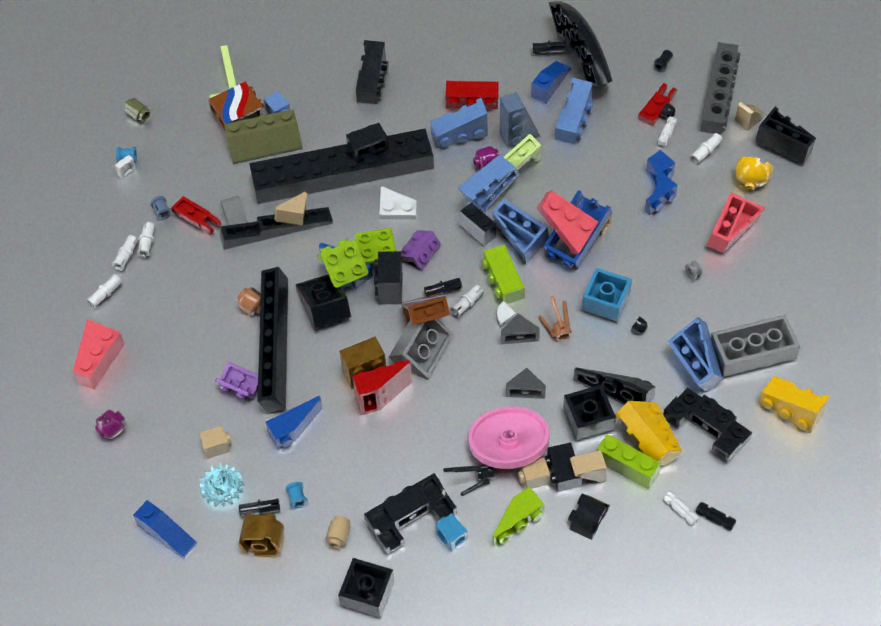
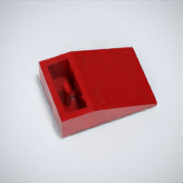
M410 359L398 361L388 366H380L371 371L359 372L352 376L355 398L361 415L381 410L412 383Z

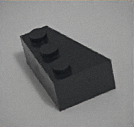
M364 40L365 55L361 56L363 64L358 74L356 99L359 103L378 104L379 97L382 98L383 94L382 84L385 85L386 81L385 71L388 72L389 61H386L385 42Z
M775 106L759 125L755 141L804 164L812 153L816 137L800 125L797 127L793 124L789 116L784 117Z

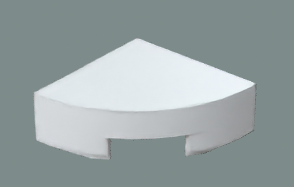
M504 301L497 309L498 324L502 327L516 316V313Z

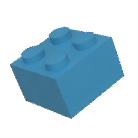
M596 268L583 295L582 310L618 322L631 292L632 279Z

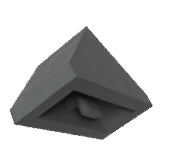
M519 313L501 330V344L537 342L540 338V328Z
M525 368L506 383V397L545 399L546 385L528 368Z

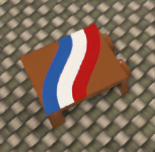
M246 81L209 99L210 110L224 131V124L236 122L252 113L257 112L259 116H264L263 109L265 106L262 100L257 99L255 90L252 86L249 87Z
M439 293L401 303L405 321L411 320L412 325L450 315L446 296Z

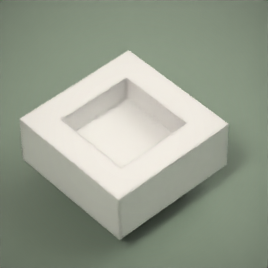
M130 155L115 164L117 174L122 180L136 171L134 160Z

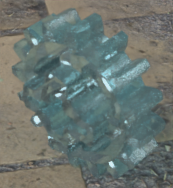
M220 463L217 469L211 466V472L204 471L205 477L200 478L201 484L199 488L202 491V497L206 498L208 504L213 501L215 507L219 503L225 507L226 502L232 505V499L239 500L238 493L244 492L242 486L245 484L241 472H238L236 467L231 469L229 464L223 468Z

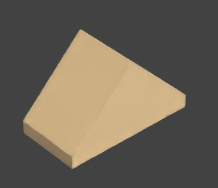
M739 102L735 121L748 131L763 120L767 114L755 105Z
M303 192L275 207L274 219L277 222L303 225L307 193Z
M601 450L570 458L576 477L602 483L606 481L607 467Z

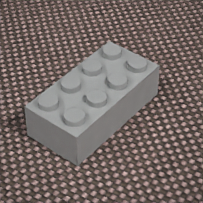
M786 315L711 333V340L722 377L797 359L800 344Z

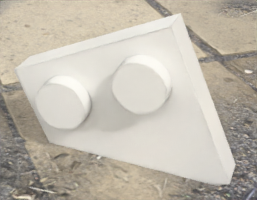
M381 187L380 219H416L417 200Z

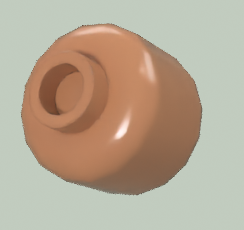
M253 287L244 288L237 297L238 307L250 316L256 313L260 314L261 293Z

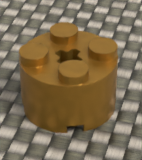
M265 513L264 516L246 514L238 546L246 553L249 550L255 552L254 556H275L277 551L280 552L284 525L276 519V515L271 513Z

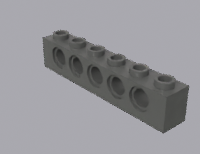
M721 42L717 44L702 117L701 132L721 135L722 129L727 127L728 118L725 117V114L729 115L731 104L727 103L732 101L733 91H730V88L734 89L736 78H733V75H737L738 65H735V63H739L740 60L739 45Z

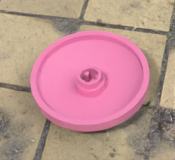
M501 407L481 415L472 424L468 440L473 456L481 463L494 468L513 469L526 466L540 458L548 448L550 436L546 421L538 413L522 407Z

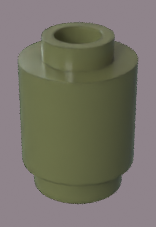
M129 99L124 104V112L135 120L145 122L150 117L151 111L137 99Z

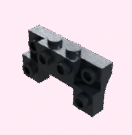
M688 387L679 397L676 396L663 412L664 417L670 415L675 418L677 426H680L688 417V421L716 440L713 443L712 450L716 452L718 449L726 454V461H729L752 437L753 432L736 421L737 417L731 410L723 408L715 399L709 398L705 394L702 397Z
M433 473L418 483L405 487L399 494L386 498L383 503L364 513V518L385 553L389 554L405 544L404 538L398 531L399 529L430 511L438 521L442 517L449 516L451 513L455 515L457 507L448 496L436 474Z

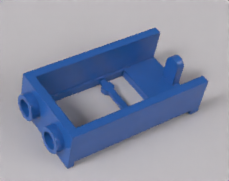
M580 190L577 191L570 203L598 221L579 254H576L575 258L555 248L560 240L555 230H553L543 246L547 252L546 255L554 260L558 258L562 260L565 266L577 269L609 216L613 213L610 206L603 207L599 205L596 199L591 198L590 200L584 197Z

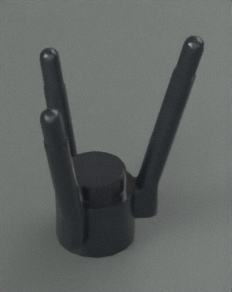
M485 464L443 469L444 472L455 473L475 471L477 480L481 479V482L461 492V496L483 485L490 484L489 479L494 478L493 467Z

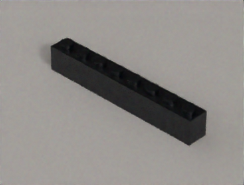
M279 267L261 271L257 402L267 413L286 409L288 278Z

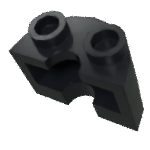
M582 493L577 502L579 505L577 510L573 509L569 515L568 521L571 522L569 530L592 540L610 505Z

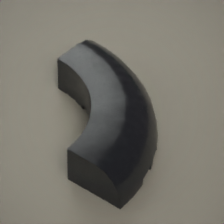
M562 1L549 2L557 36L568 40L575 56L581 59L580 67L585 81L592 82L593 86L596 87L612 82L613 80L603 50L586 19L570 4Z

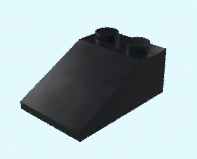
M329 275L295 284L308 317L315 328L325 327L334 322H342L351 317L347 296L341 287L335 288Z

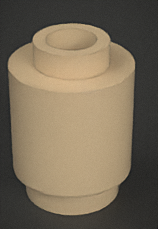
M335 516L334 520H331L325 539L330 547L339 549L346 545L351 528L348 518Z

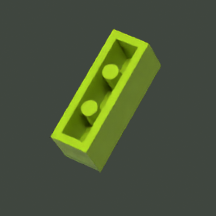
M505 244L484 250V258L481 259L484 270H488V279L490 284L495 286L494 291L497 299H501L506 304L525 299V287Z
M609 434L605 436L597 448V451L601 450L608 468L648 490L659 475L660 462Z

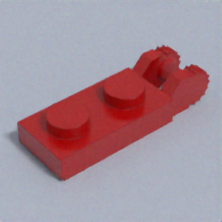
M663 83L659 87L658 92L652 96L640 111L638 118L654 125L661 117L660 113L666 103L671 104L677 89L673 87L668 95L664 96L667 84Z
M184 196L171 207L173 213L201 228L209 235L214 230L206 223L207 220L216 227L221 225V221L212 215L210 211Z

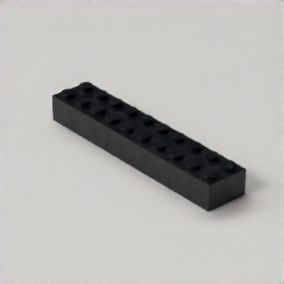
M426 128L387 136L388 150L355 161L347 144L249 163L257 203L262 204L292 198L303 192L312 194L434 169V155Z

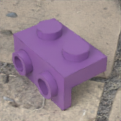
M425 230L414 232L411 239L401 250L402 261L414 262L417 268L422 270L441 246L434 232Z
M229 361L221 378H216L215 382L220 384L219 388L228 392L231 389L237 391L236 396L245 400L248 397L255 399L258 392V374Z

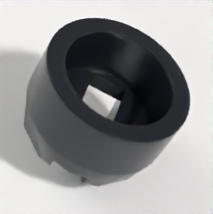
M666 103L660 115L665 118L674 117L676 110L673 105Z
M639 316L631 330L636 333H644L648 324Z

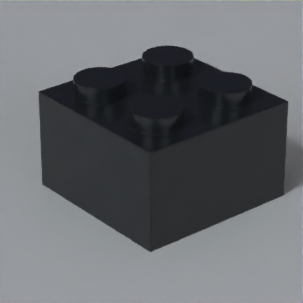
M401 251L378 252V259H374L375 297H379V305L401 304L403 284Z
M602 385L564 395L563 408L576 440L615 430L616 416Z
M353 558L338 594L340 606L380 618L394 583L393 569Z

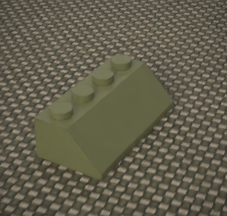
M293 109L224 124L233 164L303 149Z

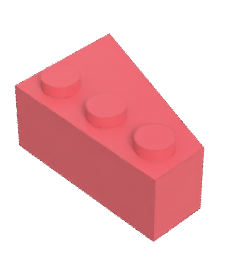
M553 191L546 192L537 206L538 211L549 225L554 228L559 238L568 246L570 252L573 255L579 254L598 221Z

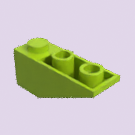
M530 486L512 498L493 534L494 547L498 544H504L510 539V536L516 532H522L532 521L536 522L543 517L545 504Z

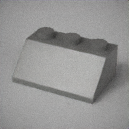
M439 319L412 325L410 320L389 358L394 363L410 359L411 373L424 379H429L453 333Z

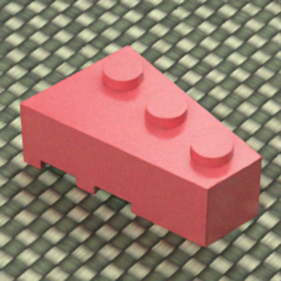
M730 193L706 246L724 253L759 220L765 208Z
M87 319L73 368V373L79 384L91 389L97 387L125 345L119 331Z

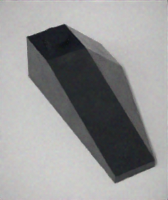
M577 367L574 369L573 381L588 388L602 385L608 398L623 405L628 401L651 402L654 398L656 386L652 385L649 381Z

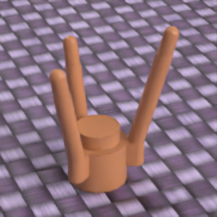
M551 296L550 299L557 318V322L553 324V329L541 315L538 318L550 332L552 339L556 338L558 341L568 339L572 333L566 301L562 302L564 323L554 296Z

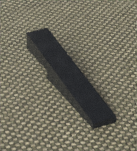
M329 207L305 210L303 225L277 222L274 219L275 214L259 216L256 222L220 226V237L223 249L225 250L333 224V219Z

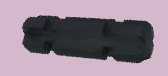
M700 502L697 506L696 512L698 514L706 515V518L719 525L723 524L729 530L734 528L736 519L730 516L726 517L725 513L713 507L709 508L708 504Z

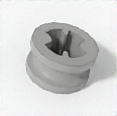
M692 261L691 264L685 265V271L690 279L694 280L697 276H702L703 272L698 262Z

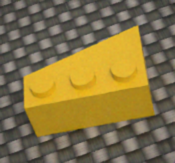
M773 376L761 392L759 403L766 409L776 412L783 419L796 424L801 430L811 433L822 419L830 396L824 394L821 397L812 394L813 390L809 388L804 391L796 388V384Z
M628 401L615 414L617 420L622 419L628 427L626 430L628 434H634L640 442L638 446L643 453L660 462V466H668L683 452L657 402Z

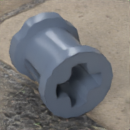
M157 196L151 200L150 205L155 209L159 220H165L172 215V210L167 206L164 196Z

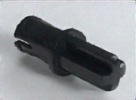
M549 40L544 43H533V54H550V52L567 50V43L565 41L550 42Z
M460 278L445 282L440 281V283L424 287L425 295L428 296L435 293L446 295L447 292L462 288V282Z
M279 498L260 501L259 499L258 502L239 505L240 516H245L246 514L262 515L263 513L280 511Z

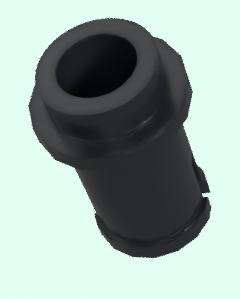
M664 50L661 56L654 61L655 69L658 71L665 70L668 62L673 58V53L669 50Z

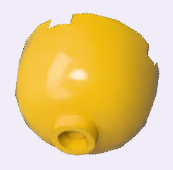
M741 157L740 160H737L736 177L746 189L754 190L764 186L770 180L773 165L767 161L765 164L760 163L759 158Z

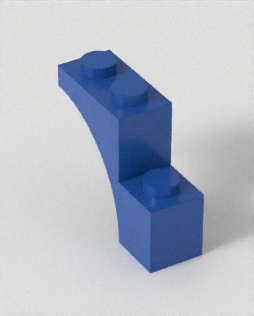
M661 150L647 159L646 171L651 175L656 187L652 195L646 199L645 212L649 215L659 211L667 202H672L677 196L678 185L670 179L675 173V162Z

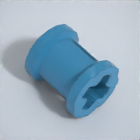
M136 147L116 148L117 163L128 155L136 163Z
M293 482L285 488L286 493L290 496V507L292 509L302 508L308 504V499L303 493L304 486L302 482Z

